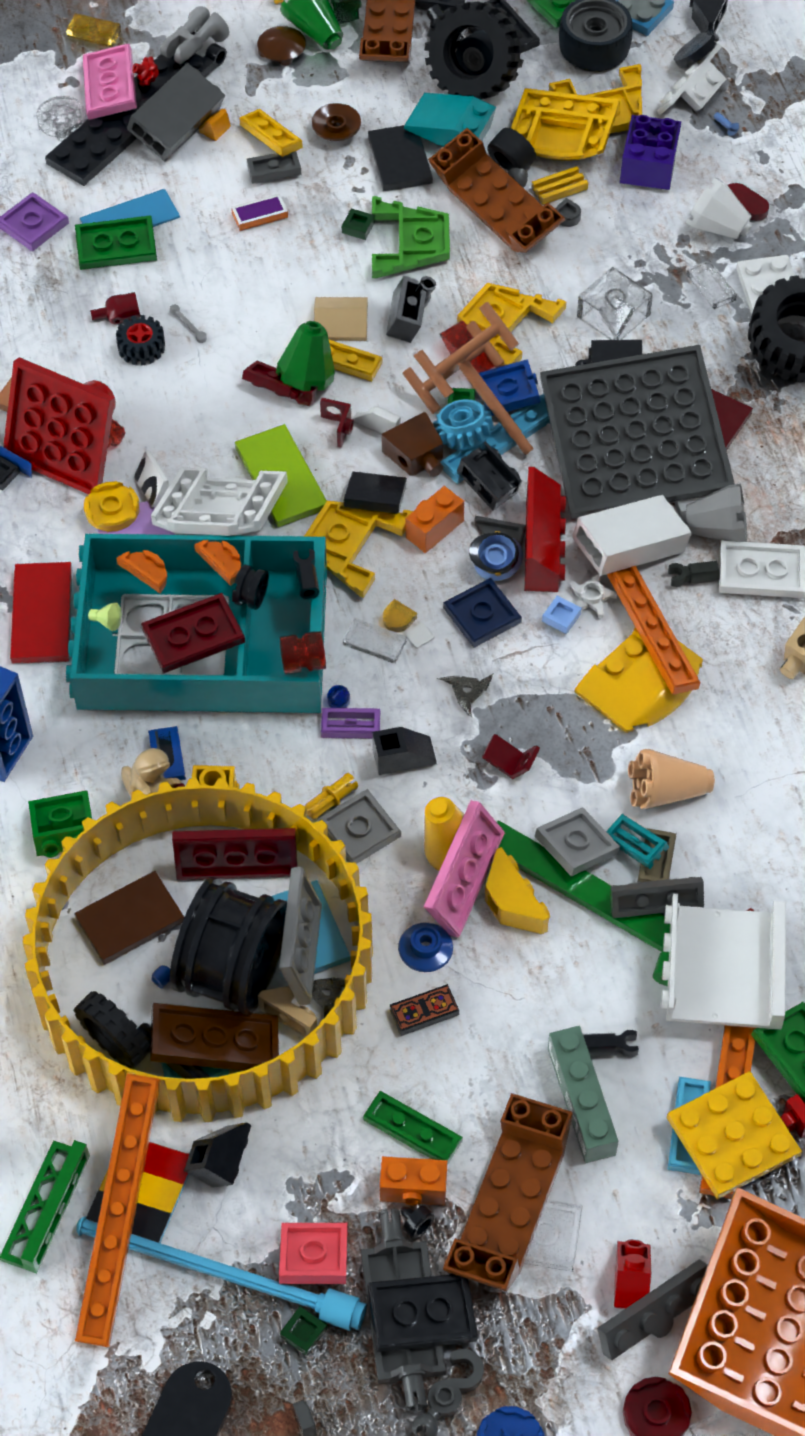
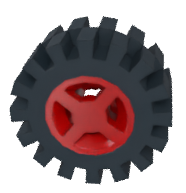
M136 315L131 316L132 321L128 319L123 320L124 325L119 324L118 330H116L117 347L121 358L124 357V361L127 363L131 360L132 365H137V362L141 361V366L146 365L145 361L149 360L150 364L153 363L154 357L159 359L161 353L165 351L163 327L160 326V322L158 320L154 322V318L151 316L146 320L145 315H140V319H136Z

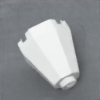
M717 177L713 178L711 183L714 184V187H706L690 213L694 218H688L686 223L696 229L738 239L740 235L745 237L753 225L750 222L751 214L726 183Z

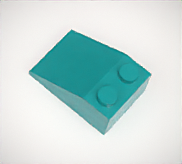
M424 92L403 129L442 147L466 128L483 141L491 127L496 106L474 96Z

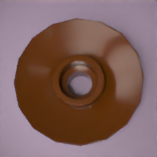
M333 103L322 106L312 117V129L318 136L330 141L349 139L361 127L360 114L356 109L346 104Z

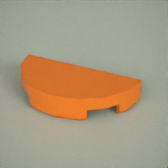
M203 540L194 544L195 551L232 586L241 568L240 554L236 548L226 541L220 543Z
M148 550L131 554L128 551L116 558L118 565L158 593H161L165 588L168 575L164 561L157 554Z

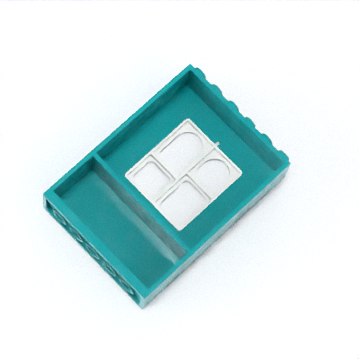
M85 534L84 545H79V562H82V568H77L76 583L77 586H80L79 592L74 593V609H77V616H72L71 632L75 635L74 640L69 641L68 647L69 658H72V664L66 666V682L70 683L69 695L70 698L75 699L77 710L321 713L327 586L326 537ZM203 540L220 543L226 541L234 546L240 554L241 567L246 564L252 566L256 571L258 569L267 570L269 572V581L261 606L254 610L249 608L247 604L241 606L232 602V592L236 590L237 584L234 582L230 586L195 551L194 544ZM309 549H313L315 552L314 566L317 572L320 593L316 598L303 599L299 593L297 568L294 565L293 553L298 551L299 558L307 559L309 557ZM148 550L157 554L164 561L168 575L165 588L161 593H158L118 565L116 558L128 551L131 554ZM223 593L245 636V643L220 652L219 671L214 674L187 673L185 666L164 674L139 673L129 670L123 663L124 653L130 647L139 644H149L144 633L135 632L130 629L126 621L128 613L142 605H161L164 608V615L176 610L178 606H188ZM110 603H118L122 612L121 624L117 630L111 631L99 621H90L88 617L89 611L91 609L100 610Z

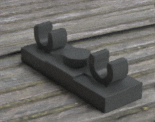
M689 877L610 886L612 917L620 918L665 913V906L671 905L673 894H678L680 906L704 908V881L702 877Z

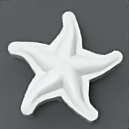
M596 573L590 581L585 582L583 585L571 581L570 588L579 596V600L575 605L581 607L582 610L588 607L593 609L597 613L598 618H603V602L610 598H618L616 591L603 588L602 584L599 583L601 579L599 573Z

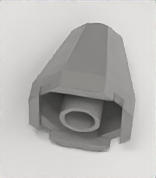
M741 483L728 485L686 505V511L681 512L682 521L689 527L692 535L724 541L747 542L746 513L744 512V497Z

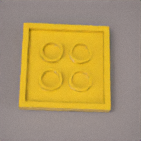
M751 1071L667 1113V1120L717 1199L735 1191L737 1187L740 1188L785 1165L802 1154L799 1145Z

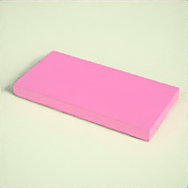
M130 44L83 55L86 114L89 120L137 108L135 79L132 71L133 56Z
M470 801L424 904V908L450 936L458 938L462 933L492 864L496 849H498L505 834L479 801Z

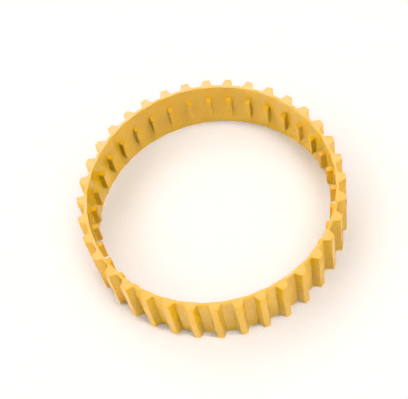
M189 778L185 787L172 788L168 782L160 783L158 792L145 795L140 790L132 792L131 801L121 806L114 802L106 804L107 814L100 817L97 821L89 817L83 820L84 831L77 838L66 836L61 841L64 852L59 859H48L45 863L46 881L34 884L32 891L37 906L26 909L25 919L30 933L23 936V946L28 960L25 963V969L44 1030L49 1031L56 1053H66L70 1070L74 1075L86 1072L91 1089L96 1093H100L105 1089L110 1090L114 1093L116 1104L121 1106L127 1073L161 1079L155 1113L158 1110L171 1112L173 1120L176 1122H182L186 1114H201L204 1122H213L217 1112L230 1111L234 1118L243 1117L244 1108L258 1103L265 1110L272 1107L273 1096L283 1091L291 1096L298 1093V1082L308 1075L317 1079L322 1074L321 1062L327 1056L338 1058L342 1053V1035L355 1033L357 1029L356 1010L366 1008L367 984L372 983V916L368 911V892L366 887L360 886L359 868L356 862L346 863V849L342 840L330 841L328 838V826L323 820L312 823L306 816V807L298 804L290 808L282 803L280 793L274 791L266 797L255 793L254 784L246 783L241 789L228 787L226 779L218 778L213 786H201L197 778ZM211 825L241 829L296 828L297 851L311 859L326 873L327 878L339 890L341 901L345 900L349 923L355 922V926H351L352 946H358L357 951L351 950L352 972L351 975L346 974L345 988L340 997L336 998L334 1007L322 1019L319 1026L297 1045L270 1061L241 1072L219 1077L195 1079L161 1077L130 1069L106 1058L100 1051L97 1052L87 1045L81 1035L77 1036L71 1030L66 1015L60 1017L58 1014L60 1009L55 994L47 995L46 991L53 990L49 972L48 970L45 971V966H50L48 946L49 942L53 940L52 931L57 919H59L60 912L73 891L90 872L111 855L134 842L157 833L179 828Z

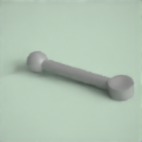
M178 305L170 306L171 314L177 315L196 335V340L199 343L207 340L206 333L199 331L180 312Z

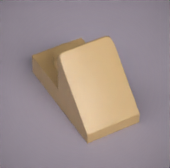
M289 986L264 990L259 993V1010L267 1015H277L279 1022L300 1035L306 1037L317 1027V1017L313 1011L305 1006L299 1007V1003Z

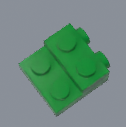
M87 790L28 801L37 856L44 855L52 858L60 852H64L61 841L66 836L77 838L84 831L82 821L87 817L92 819Z

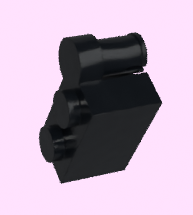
M407 276L402 277L393 292L386 332L387 336L409 343L412 342L421 328L424 308L428 305L431 293L436 288V282L433 278L429 276L422 277L419 283L416 279Z

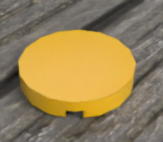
M117 481L104 482L91 489L88 497L86 495L84 499V513L88 522L96 529L107 532L119 531L129 527L136 520L140 512L139 498L135 490L130 486L129 488L123 486V483Z

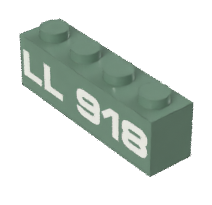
M580 1025L549 1033L548 1052L567 1110L573 1112L571 1122L585 1164L616 1156L619 1141Z

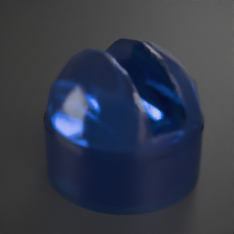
M343 685L332 686L327 693L328 705L331 708H347L350 704V692Z

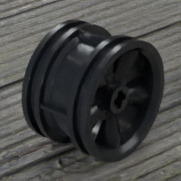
M216 877L206 879L198 889L186 912L176 940L170 968L171 988L180 993L186 991L187 995L195 998L200 995L223 1002L224 1007L234 1011L238 1009L241 1014L251 1015L259 1006V993L268 990L281 956L287 901L281 899L274 901V898L267 894H263L258 898L237 891L234 883L227 881L222 883Z

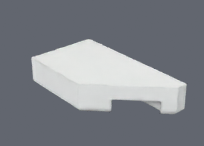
M377 406L370 408L366 412L359 411L352 418L355 423L381 434L401 424V417Z

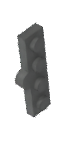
M700 1259L599 1326L597 1331L603 1355L613 1360L650 1334L657 1338L666 1336L673 1327V1318L694 1304L708 1264Z

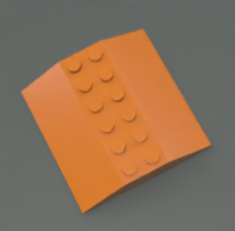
M737 1187L668 1374L721 1411L774 1436H805V1219Z

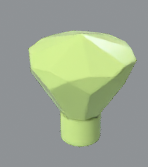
M110 603L100 610L91 609L88 617L90 621H99L109 630L115 631L121 624L122 612L118 603Z

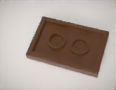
M156 871L74 913L77 922L104 965L180 925L184 920V915Z

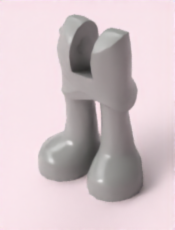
M196 7L189 13L188 20L184 26H180L175 33L163 41L160 53L167 58H171L174 55L175 62L182 64L199 51L209 37L216 42H222L227 39L230 33L229 27L218 13L213 12L210 16L209 10L206 7Z

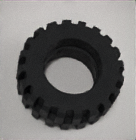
M467 2L448 8L444 11V15L438 16L435 19L434 24L436 26L430 28L427 34L431 38L430 42L425 43L424 50L429 51V57L425 58L426 66L431 65L432 71L429 74L432 79L439 81L437 86L442 91L448 90L450 95L474 96L482 100L505 91L510 87L509 83L516 80L519 75L516 71L522 67L524 61L520 59V53L524 52V45H520L519 38L523 36L520 30L515 29L516 21L513 17L506 16L507 11L502 8H496L494 4L488 2ZM469 27H478L484 30L490 37L494 49L491 66L485 73L477 76L465 72L459 65L456 57L458 37L463 30Z
M799 275L790 276L787 281L785 278L775 281L774 286L769 285L764 289L763 294L759 295L749 323L748 340L751 342L749 347L752 354H758L756 360L761 366L766 365L768 372L773 375L778 373L785 380L795 378V382H804L805 342L797 341L787 336L778 324L780 319L788 316L805 317V278H799Z

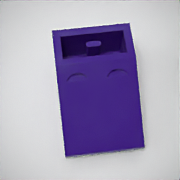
M632 115L622 157L620 183L670 190L682 121H675L670 118H653L647 115Z

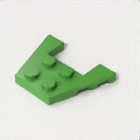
M372 196V214L375 215V220H399V253L372 254V278H380L450 259L448 213L419 206L416 210L404 207L402 202L393 201V204L383 202L381 197Z

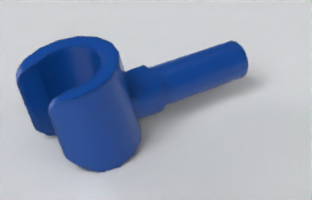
M165 965L158 967L152 973L151 980L159 988H163L170 982V968Z

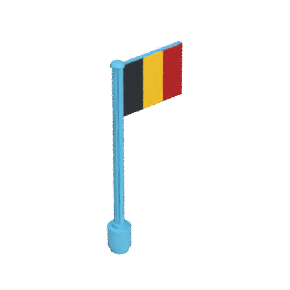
M149 1142L129 1249L315 1309V1313L319 1314V1320L348 1331L352 1328L356 1330L361 1328L367 1304L360 1302L359 1297L331 1288L327 1290L326 1294L320 1293L318 1295L291 1285L279 1284L278 1281L161 1244L190 1175L184 1171L189 1154ZM108 1170L87 1217L80 1218L76 1225V1231L79 1236L85 1234L95 1238Z

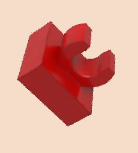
M796 1094L786 1101L783 1110L784 1114L780 1118L789 1132L795 1129L799 1136L803 1138L805 1137V1103Z

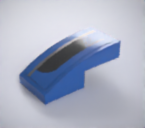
M178 727L148 730L151 748L163 750L169 758L170 767L162 774L164 778L186 780Z

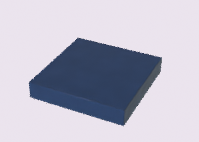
M492 578L443 602L444 610L473 648L522 623L521 615Z

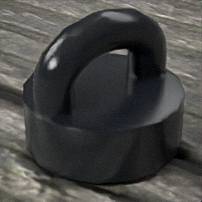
M405 1206L400 1209L401 1214L407 1219L403 1230L412 1239H417L425 1234L434 1221V1213L426 1206H420L415 1211Z

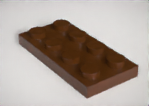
M153 1003L151 1062L245 1071L279 1056L277 1015L252 1013L247 1016L239 1011Z

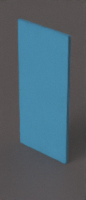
M162 189L80 217V221L84 224L151 215L153 227L178 219L180 215L166 190Z

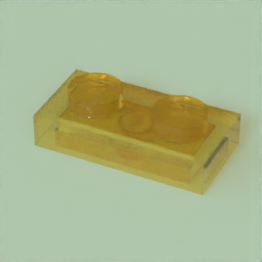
M75 13L66 31L67 37L113 47L121 33V25Z

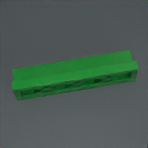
M53 1140L0 1255L2 1262L37 1274L89 1160L90 1154L87 1144L74 1140L72 1146ZM57 1153L66 1154L67 1157L61 1170L56 1172L52 1163ZM51 1169L52 1174L47 1176L49 1170ZM55 1180L48 1199L42 1201L39 1194L42 1185ZM37 1198L39 1203L34 1205L35 1200ZM42 1209L34 1229L29 1231L26 1224L29 1214ZM23 1227H24L25 1233L20 1234L21 1231H22V1229H23ZM29 1239L21 1258L11 1255L15 1244Z

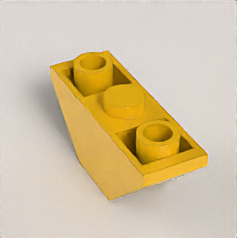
M502 847L496 849L485 886V902L502 925L539 934L548 932L550 918L548 908L543 902L539 903L534 896L533 886L527 878L523 879L513 856H507Z

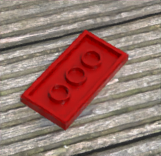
M71 562L15 564L10 654L12 664L69 661L68 647L70 641L72 592Z

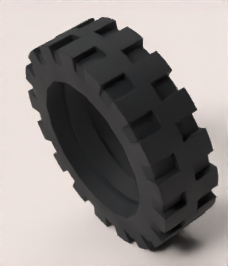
M91 991L73 1009L81 1026L89 1032L88 1035L93 1040H96L99 1043L98 1045L103 1050H106L114 1060L117 1059L121 1065L134 1069L150 1052V1044L144 1039L145 1036L142 1031L136 1028L137 1025L126 1017L127 1014L123 1010H119L115 1003L110 999L107 1000L101 993L98 994L96 991Z

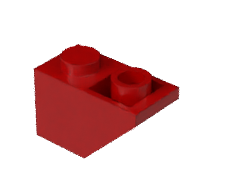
M634 1239L625 1242L617 1241L614 1307L626 1309L650 1293L652 1274L650 1244H644L642 1241Z

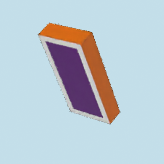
M280 194L231 207L232 215L240 231L288 218V211Z

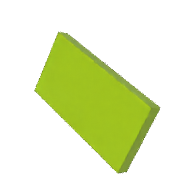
M285 424L235 441V448L252 480L257 479L260 471L287 472L288 482L270 513L277 527L321 511L327 500Z

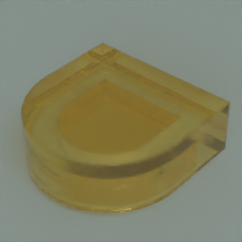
M396 599L383 612V624L391 632H403L417 619V612Z

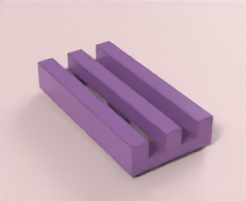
M322 708L321 738L372 739V732L380 731V709ZM328 718H346L345 720H328ZM357 719H374V721H362Z

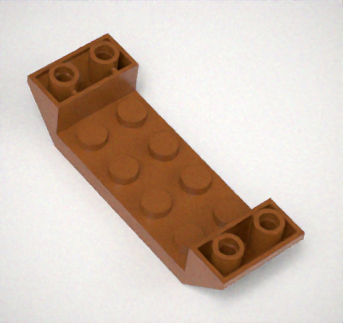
M367 0L364 32L360 43V60L410 62L416 0Z
M468 128L428 159L449 191L514 252L526 253L565 221L564 216L547 202L542 206L486 154L483 142Z
M511 1093L500 1121L502 1133L461 1239L455 1238L443 1267L444 1271L506 1292L522 1270L563 1160L573 1112Z

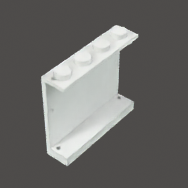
M673 894L671 905L665 906L664 923L670 924V933H664L663 952H669V961H663L662 980H668V990H662L661 1008L667 1009V1021L781 1030L785 1019L786 902L773 901L770 913L680 906L678 894Z

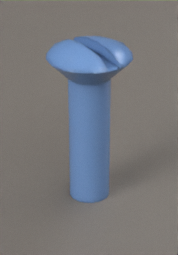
M719 112L714 114V119L728 129L727 133L729 136L735 135L738 132L739 123H731Z

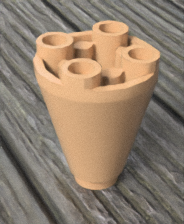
M651 749L641 750L636 760L630 761L628 765V776L630 779H633V790L631 792V804L633 807H640L641 809L658 807L703 796L706 793H711L714 788L715 778L711 769H706L705 766Z

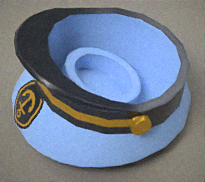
M495 531V533H487L475 538L469 547V556L474 563L475 570L482 578L486 580L492 578L493 581H501L511 577L520 568L523 560V551L516 539L505 533H500V531Z

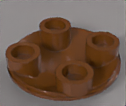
M288 26L272 27L259 36L257 41L258 54L261 57H266L270 60L278 61L281 65L288 66L293 63V59L303 53L306 47V40L304 35L295 28Z

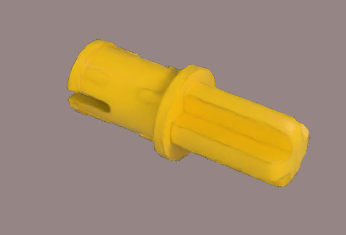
M346 773L331 786H324L319 795L305 804L306 814L311 819H316L332 806L337 807L341 799L358 788L357 781L352 784L349 783L355 778L350 773Z

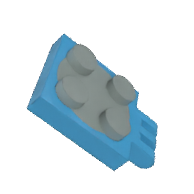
M616 0L622 3L630 12L633 30L645 36H648L674 7V1Z

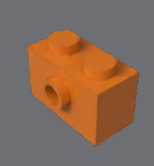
M443 486L428 500L421 501L416 509L405 518L406 539L424 553H427L464 521L465 501L446 486Z
M382 1156L380 1202L445 1206L447 1160Z

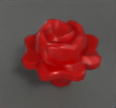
M151 56L149 58L144 57L141 64L135 63L132 67L133 73L137 74V78L140 81V86H149L150 82H154L159 74L158 66L154 63V58Z

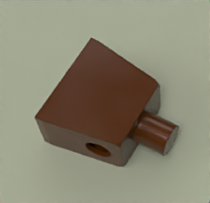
M426 412L381 434L382 452L408 475L414 476L425 470L430 477H436L442 472L443 465L440 461L443 459V442Z

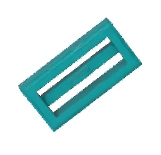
M621 814L606 831L620 846L619 850L649 869L653 867L655 859L658 861L661 858L660 853L662 851L666 852L669 849V845L665 840L624 814ZM623 824L630 830L634 831L644 839L654 844L655 847L651 848L650 846L639 840L637 837L628 833L620 827ZM614 833H616L626 841L630 842L631 844H633L643 852L647 853L648 855H644L631 845L627 844L626 842L615 836Z

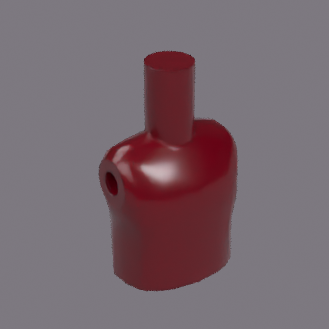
M135 292L111 296L106 300L105 307L90 310L92 321L108 318L115 325L123 323L125 319L131 320V316L136 315V318L140 317Z

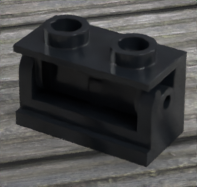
M486 441L483 443L482 448L479 447L463 457L457 469V473L492 511L517 494L522 483L518 472L514 468L509 467L502 459L499 451L491 447Z

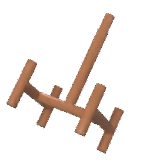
M486 302L479 309L491 326L481 331L475 321L469 323L466 329L473 339L436 366H434L423 349L414 355L415 359L429 376V379L422 383L411 367L402 374L430 412L434 414L441 407L430 394V391L437 387L445 399L449 397L454 391L446 382V379L458 370H461L509 436L526 455L534 448L470 363V361L483 352L496 368L504 362L489 341L497 334L510 351L519 345L489 302Z

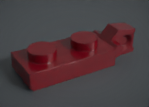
M257 360L243 370L242 379L251 382L256 387L271 390L278 396L295 399L298 404L310 406L315 402L317 388L311 386L310 391H302L286 385L281 381V374L278 376L276 373L277 368Z

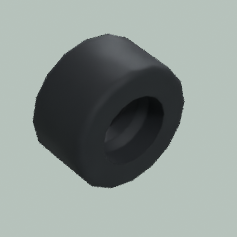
M503 128L488 144L487 150L490 157L507 171L512 168L527 170L536 160V153L530 142L519 132L511 128Z

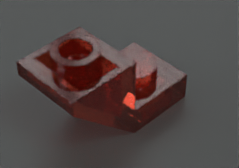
M464 321L456 323L439 334L450 355L473 339L466 329L467 324ZM484 352L470 361L478 373L494 367Z

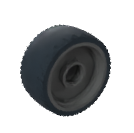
M575 0L564 9L559 26V46L563 57L573 66L588 71H604L622 63L629 53L632 42L633 26L630 12L622 3L616 0Z

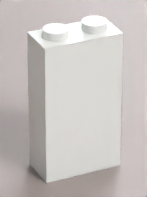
M659 495L578 517L572 538L600 576L683 553L686 550L692 532L665 497Z

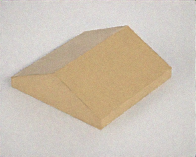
M315 297L314 321L320 323L326 329L329 340L367 341L368 297Z

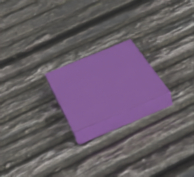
M34 192L0 216V229L32 252L69 224L68 216Z

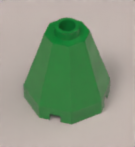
M307 321L301 324L277 363L276 373L278 376L281 374V381L284 384L302 391H310L311 386H318L317 390H325L333 382L335 370L328 333L320 323Z

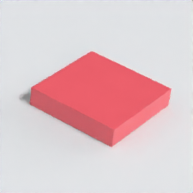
M282 1223L279 1284H346L347 1223Z

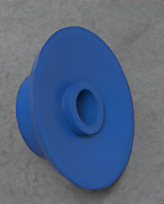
M426 922L418 923L406 929L401 935L398 951L402 961L411 969L419 972H433L444 967L451 959L453 941L451 936L441 926ZM429 942L430 945L424 946L421 943Z

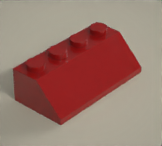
M528 467L524 591L558 592L559 581H565V564H560V558H565V541H560V535H565L566 518H560V513H565L566 496H561V484L535 467Z

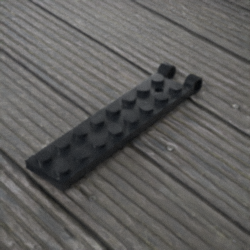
M212 43L207 48L204 57L195 53L182 64L175 62L174 55L171 58H167L160 54L154 60L159 71L154 82H150L149 86H140L137 76L134 77L136 109L91 120L87 119L45 156L46 164L85 186L137 139L127 130L131 115L179 71L176 68H182L185 64L189 63L206 77L224 62L227 55L226 49L216 43Z

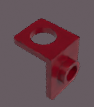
M321 398V417L340 422L337 429V447L342 448L346 435H351L354 419H351V404ZM327 407H335L341 413L333 414L327 410Z
M494 734L482 758L511 779H515L530 770L540 747L535 745L522 753L503 738Z

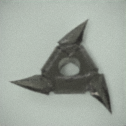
M494 673L481 679V681L477 678L466 676L461 678L460 676H448L436 679L452 684L457 701H459L457 703L472 717L471 704L483 694V690H487ZM467 687L471 688L472 690L466 693L463 690V688Z
M333 977V979L314 980L312 998L322 1008L324 1007V1018L334 1007L336 998L340 997L342 987H345V979ZM321 990H330L331 995L327 996Z

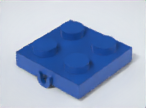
M528 359L479 373L507 412L541 403L536 386L538 384L535 373L532 374Z

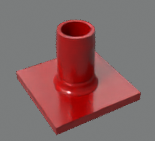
M19 357L13 361L3 447L32 463V470L90 494L91 489L103 483L112 415L116 407L114 394L101 381L92 380L82 384Z

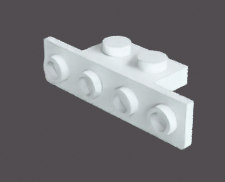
M719 43L698 63L694 62L685 71L687 76H682L672 86L675 89L673 93L669 91L659 101L662 104L656 111L659 115L671 107L680 96L697 113L720 88L726 78L710 62L722 47Z

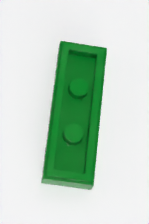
M379 1091L363 1116V1120L425 1156L434 1160H447V1165L463 1141L462 1136L382 1091Z

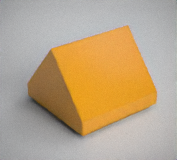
M222 108L211 115L199 127L198 131L217 141L231 127L226 109Z

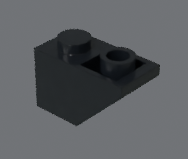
M404 727L372 732L373 754L379 775L437 764L430 736Z
M247 1122L228 1125L193 1141L184 1171L212 1188L233 1185L239 1173V1164L243 1151L248 1144V1135L252 1125Z

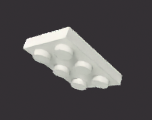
M788 255L737 261L736 270L751 315L759 295L763 294L765 288L769 285L774 286L775 281L785 278L787 281L790 276H795ZM788 316L780 319L778 324L803 321L805 317Z
M721 540L719 593L804 598L805 546Z

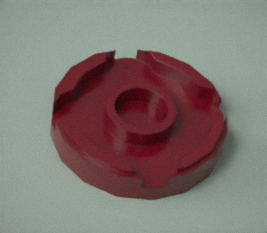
M662 1377L645 1378L634 1384L625 1398L622 1411L625 1426L631 1436H684L689 1428L692 1415L690 1399L683 1388Z

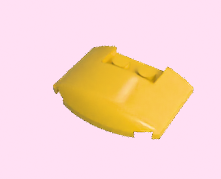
M525 88L511 129L519 132L530 142L538 157L560 161L590 158L604 153L620 106V100Z
M636 627L633 629L632 634L601 663L593 665L574 690L577 695L626 733L633 732L634 728L632 726L647 723V727L663 720L675 711L692 692L688 691L672 695ZM678 641L698 677L703 659Z

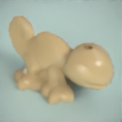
M157 748L143 751L136 758L132 768L124 766L121 770L123 784L131 797L132 792L140 790L145 795L158 792L159 785L163 782H168L171 787L181 783L178 778H164L162 774L170 767L169 758L163 750Z

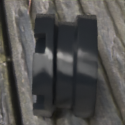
M244 564L240 568L235 580L237 586L236 590L232 592V602L240 606L247 604L249 608L257 610L261 606L267 591L269 572L263 569L256 571L252 566Z

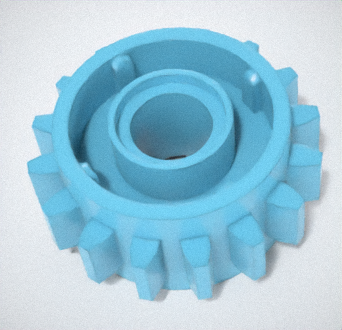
M469 399L449 403L436 415L437 420L433 421V425L443 445L454 450H468L479 446L491 434L490 429L494 428L491 411L486 409V405Z

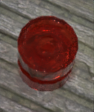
M321 631L304 633L302 638H299L296 634L279 636L285 675L301 673L303 667H307L309 671L326 669Z

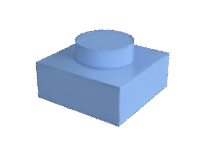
M557 595L542 615V622L567 634L581 615L582 608Z

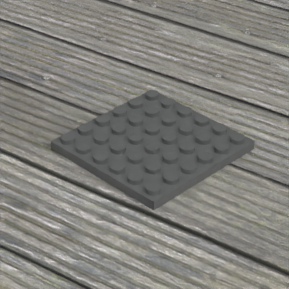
M700 345L540 372V380L571 519L663 495L668 502L707 496L728 485L735 484Z

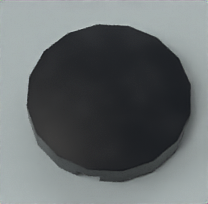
M713 29L707 30L686 43L674 56V61L678 67L686 68L689 66L687 62L691 60L693 63L698 62L715 48L716 42L719 41L718 35Z

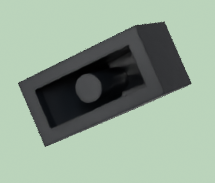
M690 0L689 7L693 8L691 18L701 33L712 29L716 32L727 10L728 0Z

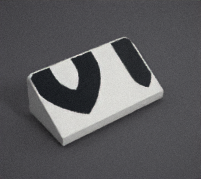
M146 450L134 477L151 507H156L169 487V480L152 452Z

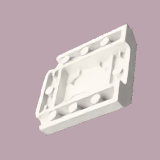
M181 467L152 512V525L173 533L222 536L261 530L288 482L287 472L260 471L256 480L209 478L207 468Z

